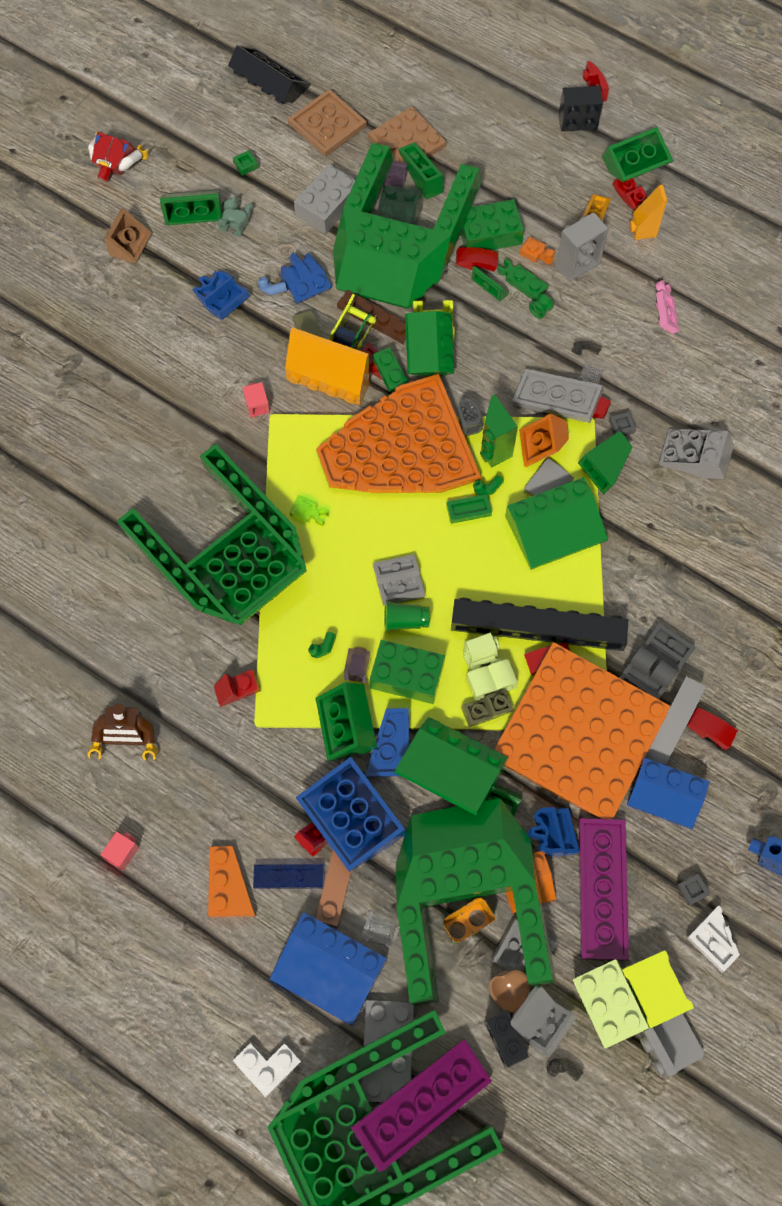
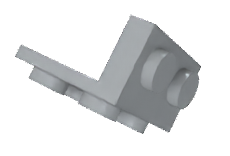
M536 985L528 993L526 1000L519 1010L514 1013L510 1024L530 1046L550 1058L577 1017L572 1012L555 1003L543 987Z
M683 1014L639 1034L642 1038L640 1042L644 1050L650 1053L654 1060L652 1062L658 1075H662L663 1079L675 1075L678 1071L704 1057V1051Z

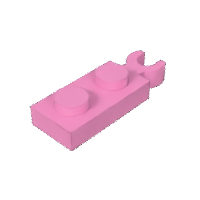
M664 280L656 283L658 291L656 293V306L659 310V324L663 329L674 334L679 331L674 297L670 295V284L665 285Z

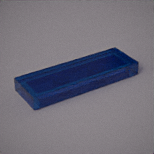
M323 864L254 865L253 888L323 889Z

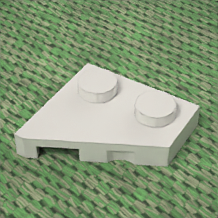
M718 905L687 939L723 973L740 954L736 944L732 941V934L723 918L722 908Z

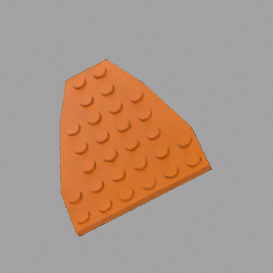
M439 374L400 385L395 389L394 393L388 397H382L379 403L373 407H367L349 419L338 433L334 432L327 442L322 443L316 448L329 488L370 493H442L478 480L481 481V475Z

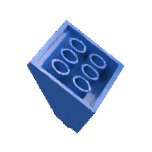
M352 757L295 797L349 872L386 850L406 834L404 827Z
M303 912L290 935L270 980L353 1026L382 972L387 958Z

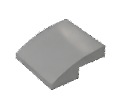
M547 458L526 485L524 492L534 496L572 482L574 478L555 462Z
M414 554L373 563L383 606H385L386 601L400 603L425 597Z
M512 919L490 961L505 970L522 971L527 976L518 920ZM549 939L552 955L557 943Z

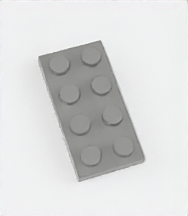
M525 369L512 403L513 406L591 423L603 392V385Z
M366 1000L364 1046L412 1021L414 1005L410 1004V1002ZM412 1051L362 1077V1087L369 1102L382 1103L411 1080Z

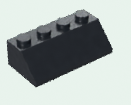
M236 45L228 64L234 70V74L246 77L248 83L254 86L258 85L263 93L267 95L272 94L275 96V100L281 104L294 103L311 85L256 48Z

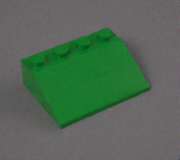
M585 477L507 505L505 517L530 570L608 541L594 495Z
M428 717L418 730L394 773L476 815L500 779L509 757Z

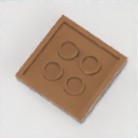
M330 89L288 118V124L325 157L367 127V121Z
M413 106L368 133V139L372 143L390 147L393 157L392 164L401 174L408 171L399 153V148L415 142L429 158L446 147V141Z

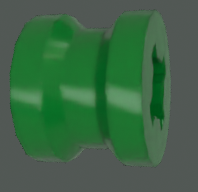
M539 294L536 297V301H532L529 304L530 312L538 319H543L546 316V312L551 311L554 307L552 300L545 294Z

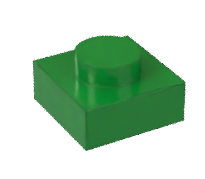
M250 150L233 157V163L241 175L258 169V163Z

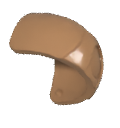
M505 970L499 972L490 980L489 989L494 1002L504 1011L514 1014L526 1000L530 992V985L528 984L526 974L522 971Z

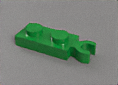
M505 259L503 263L507 268H502L501 266L497 268V272L500 275L506 276V282L533 301H536V297L539 294H544L548 290V284L519 264L513 267L508 259Z
M390 347L372 354L371 358L389 392L395 391L400 385L408 383Z

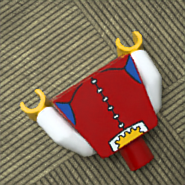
M98 131L95 133V138L88 145L92 163L100 168L97 178L108 182L111 172L122 175L124 171L138 160H145L149 157V149L143 151L142 145H138V150H135L136 148L130 142Z

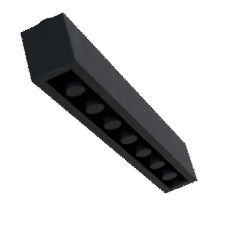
M469 598L454 599L451 631L482 635L491 633L492 636L554 642L558 644L567 642L568 645L624 651L627 645L629 619H623V617L617 615L605 617L598 613L580 614L574 610L562 612L555 608L537 609L532 605L520 607L512 603L495 604L489 600L478 602L472 601Z

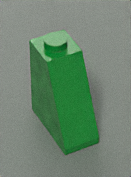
M619 431L587 452L578 464L604 495L616 483L633 446Z

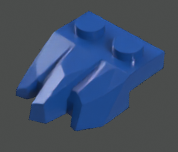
M293 252L289 257L291 267L281 266L280 277L285 282L286 288L289 289L296 305L332 288L323 268L309 253L301 261Z
M214 271L213 278L206 276L198 278L202 286L192 289L204 307L220 320H223L250 297L248 290L238 285L234 278L225 271Z
M540 808L533 815L537 826L528 830L527 835L530 838L540 840V846H538L540 852L554 857L580 853L569 808Z

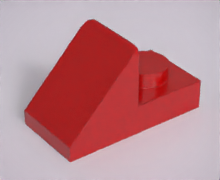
M249 670L234 677L224 674L214 685L220 707L261 692L254 670Z
M313 822L299 830L294 836L299 844L313 857L328 844Z

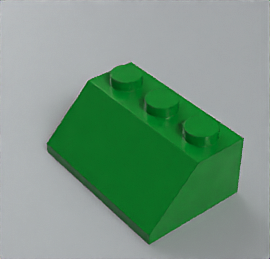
M658 127L607 147L602 155L609 173L621 182L628 181L673 162V158Z
M219 190L171 193L161 195L160 197L166 226L217 222L222 218V203Z
M440 311L406 313L407 374L428 377L439 374L440 377L454 374L452 313Z
M496 395L491 396L480 452L483 461L488 462L491 468L513 457L518 426Z
M344 682L315 698L327 761L363 755L377 748L364 684Z

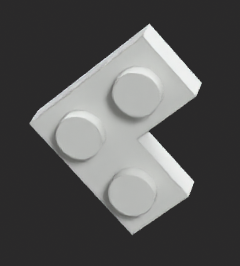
M251 1043L233 1060L265 1097L301 1063L285 1043L267 1061Z

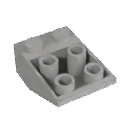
M669 429L659 464L663 467L702 478L725 479L734 443L729 431Z

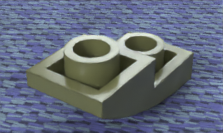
M312 311L292 316L296 329L323 338Z
M505 690L486 695L481 700L463 704L461 707L468 727L491 721L513 711Z

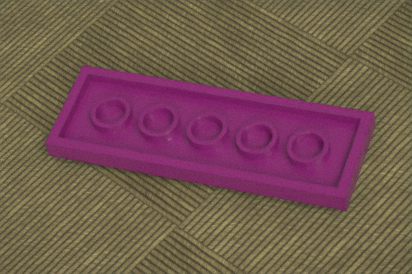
M580 818L581 960L613 961L617 959L618 961H629L626 820Z
M463 1039L351 1126V1129L378 1172H381L485 1088L492 1080L466 1040Z

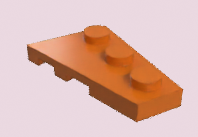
M233 846L210 847L209 918L256 917Z

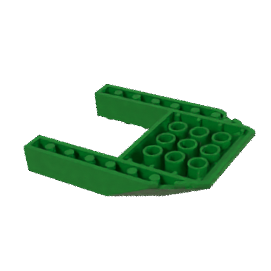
M371 143L344 204L333 248L336 289L343 292L349 290L361 297L409 309L413 305V301L424 296L427 289L433 284L436 285L441 280L481 185L480 170L477 167L460 165L432 230L370 214L393 162L389 146Z
M214 444L200 455L202 464L212 477L248 514L245 518L186 565L134 508L119 518L117 522L124 534L195 610L241 626L307 572L296 527L217 444Z
M500 798L485 801L476 815L459 806L411 815L396 862V903L409 1001L412 1005L418 1006L439 1002L426 907L513 891L528 984L536 986L556 982L532 842Z
M434 1009L302 1079L267 1127L303 1206H403L504 1151L493 1127L489 1124L403 1171L396 1160L385 1170L378 1172L351 1129V1126L373 1110L359 1079L446 1033Z

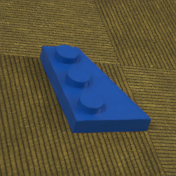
M408 708L385 710L376 740L377 748L373 749L365 774L366 777L399 776L394 773L395 769L409 747Z

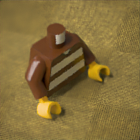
M120 703L115 704L113 707L108 706L106 707L105 714H101L93 723L91 736L93 744H91L88 751L89 758H91L92 751L98 752V759L101 758L103 747L100 745V742H102L103 744L145 746L146 744L147 747L142 755L143 759L147 761L149 753H151L153 760H155L159 750L153 745L155 742L153 724L141 714L138 708L125 707Z

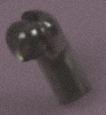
M589 340L576 341L573 344L572 353L581 355L583 350H587L598 355L602 346Z
M553 1058L546 1067L549 1075L555 1077L558 1073L566 1072L576 1082L584 1073L568 1058Z

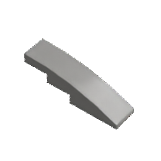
M687 676L685 677L645 758L666 765L707 686Z

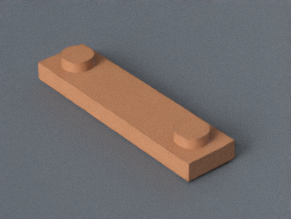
M334 850L332 851L316 919L326 925L338 928L352 871L349 872Z

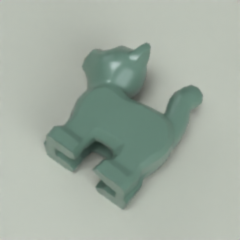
M235 195L233 198L222 202L224 211L222 218L218 220V228L220 231L227 232L229 226L235 229L233 234L241 237L244 228L248 225L253 204H247L245 211L237 210L238 202Z

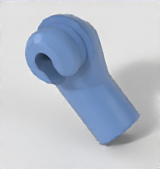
M261 277L258 280V288L268 295L287 291L285 282L273 285L268 282L266 277Z

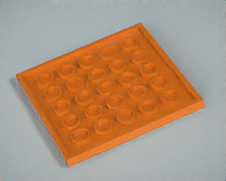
M553 642L494 750L509 757L505 765L508 769L598 819H613L671 706Z

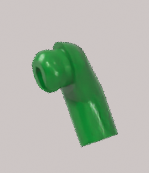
M498 475L490 483L478 480L473 484L474 492L478 495H493L504 483V480Z
M326 632L323 643L318 645L311 644L308 648L311 656L320 658L331 653L336 634Z

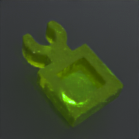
M298 495L290 510V516L307 523L312 518L315 519L317 524L323 526L325 520L319 516H329V510L323 507L317 508V502Z

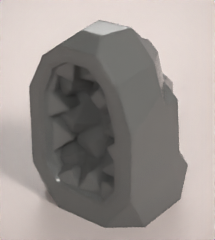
M469 398L461 400L458 405L457 416L462 432L466 436L478 434L483 430V420L479 407Z

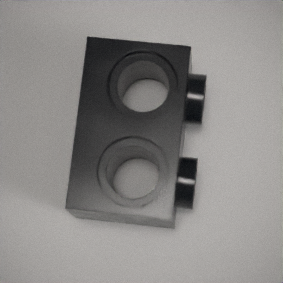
M509 1011L497 1015L484 1023L505 1069L529 1058L518 1031L510 1024L512 1018Z

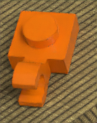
M529 237L520 249L519 255L535 263L540 259L546 264L551 265L555 259L553 258L555 251L549 248L546 249V244L532 237Z

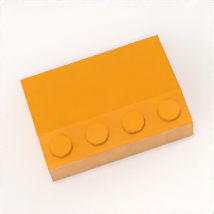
M292 327L285 365L286 379L293 384L307 386L310 390L324 392L330 397H338L349 404L361 405L369 388V354Z

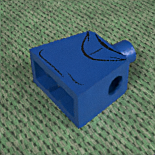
M769 836L767 842L764 843L753 838L748 851L760 855L758 863L760 866L782 876V840Z

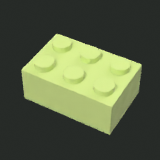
M617 959L573 979L605 1049L649 1029L642 1009Z

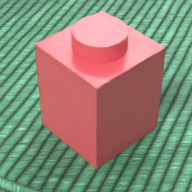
M262 382L251 383L242 387L250 418L270 413Z
M116 831L100 855L104 860L124 871L139 847L134 843L136 839L130 834L124 832L121 835Z

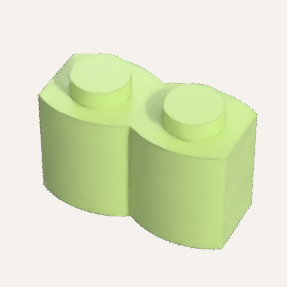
M487 633L464 641L463 657L469 670L474 666L488 665L491 661L495 660V657L498 656L497 649L500 648L496 636L492 637L491 633Z
M498 658L491 661L489 666L482 667L478 665L469 670L466 680L475 701L481 700L489 694L504 690L508 692L517 688L518 681L508 659L502 660Z

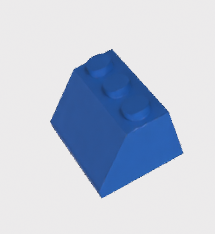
M644 758L637 772L627 806L693 829L704 803L710 781Z

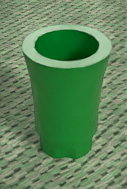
M385 602V631L420 629V627L429 628V607Z

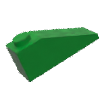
M414 142L399 148V153L417 189L427 200L442 194L443 175L420 147Z

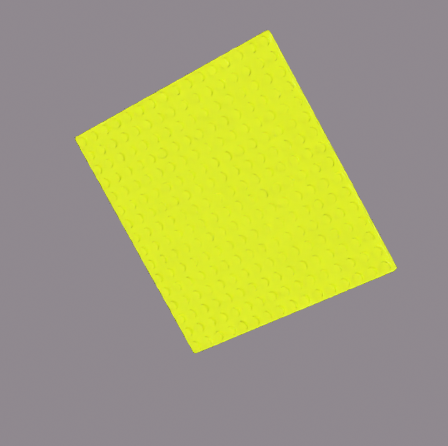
M270 415L266 497L296 527L307 572L260 609L257 680L261 692L256 693L255 726L258 728H321L315 698L344 682L364 684L373 729H380L386 709L408 708L409 729L419 730L427 718L430 717L454 730L505 731L534 678L530 673L524 654L551 646L552 643L496 636L500 648L497 649L498 656L495 659H508L518 681L517 688L506 692L513 711L491 721L468 727L461 707L463 704L475 701L466 680L469 669L463 657L464 641L482 636V634L451 631L454 599L469 598L472 601L478 602L489 600L495 604L512 603L520 607L532 605L537 609L555 608L562 612L574 610L580 614L598 613L604 616L601 544L530 570L505 517L507 505L531 497V495L524 492V488L547 458L568 472L574 478L573 481L585 477L599 510L598 488L578 464L587 452L596 447L595 420L592 418L591 423L560 417L567 422L569 440L559 452L525 467L519 430L543 417H511L518 426L513 457L491 468L489 463L484 462L480 455L486 417H482L483 430L478 434L464 436L481 475V481L490 483L498 475L504 480V483L493 495H488L492 516L451 524L446 502L479 496L474 492V483L442 493H370L329 488L316 448L322 443L327 442L334 432L338 433L344 427V424L355 415ZM414 554L425 597L400 602L399 604L429 607V628L420 627V629L385 631V606H383L373 563ZM326 632L335 633L336 639L331 653L320 658L312 657L308 652L309 646L311 644L318 645L323 643ZM381 640L445 655L444 667L434 704L370 689L369 680ZM568 645L572 653L607 671L606 649Z

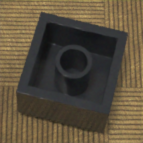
M600 86L562 89L559 108L561 132L598 130L603 106Z

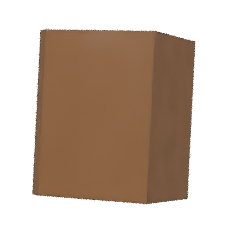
M121 208L104 238L109 255L136 263L152 232L124 208Z

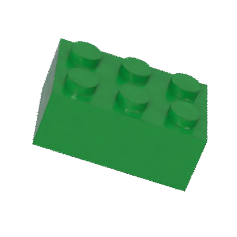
M515 200L471 207L460 233L464 247L496 250L522 245L524 228Z
M381 640L369 680L370 689L434 704L444 667L445 655Z

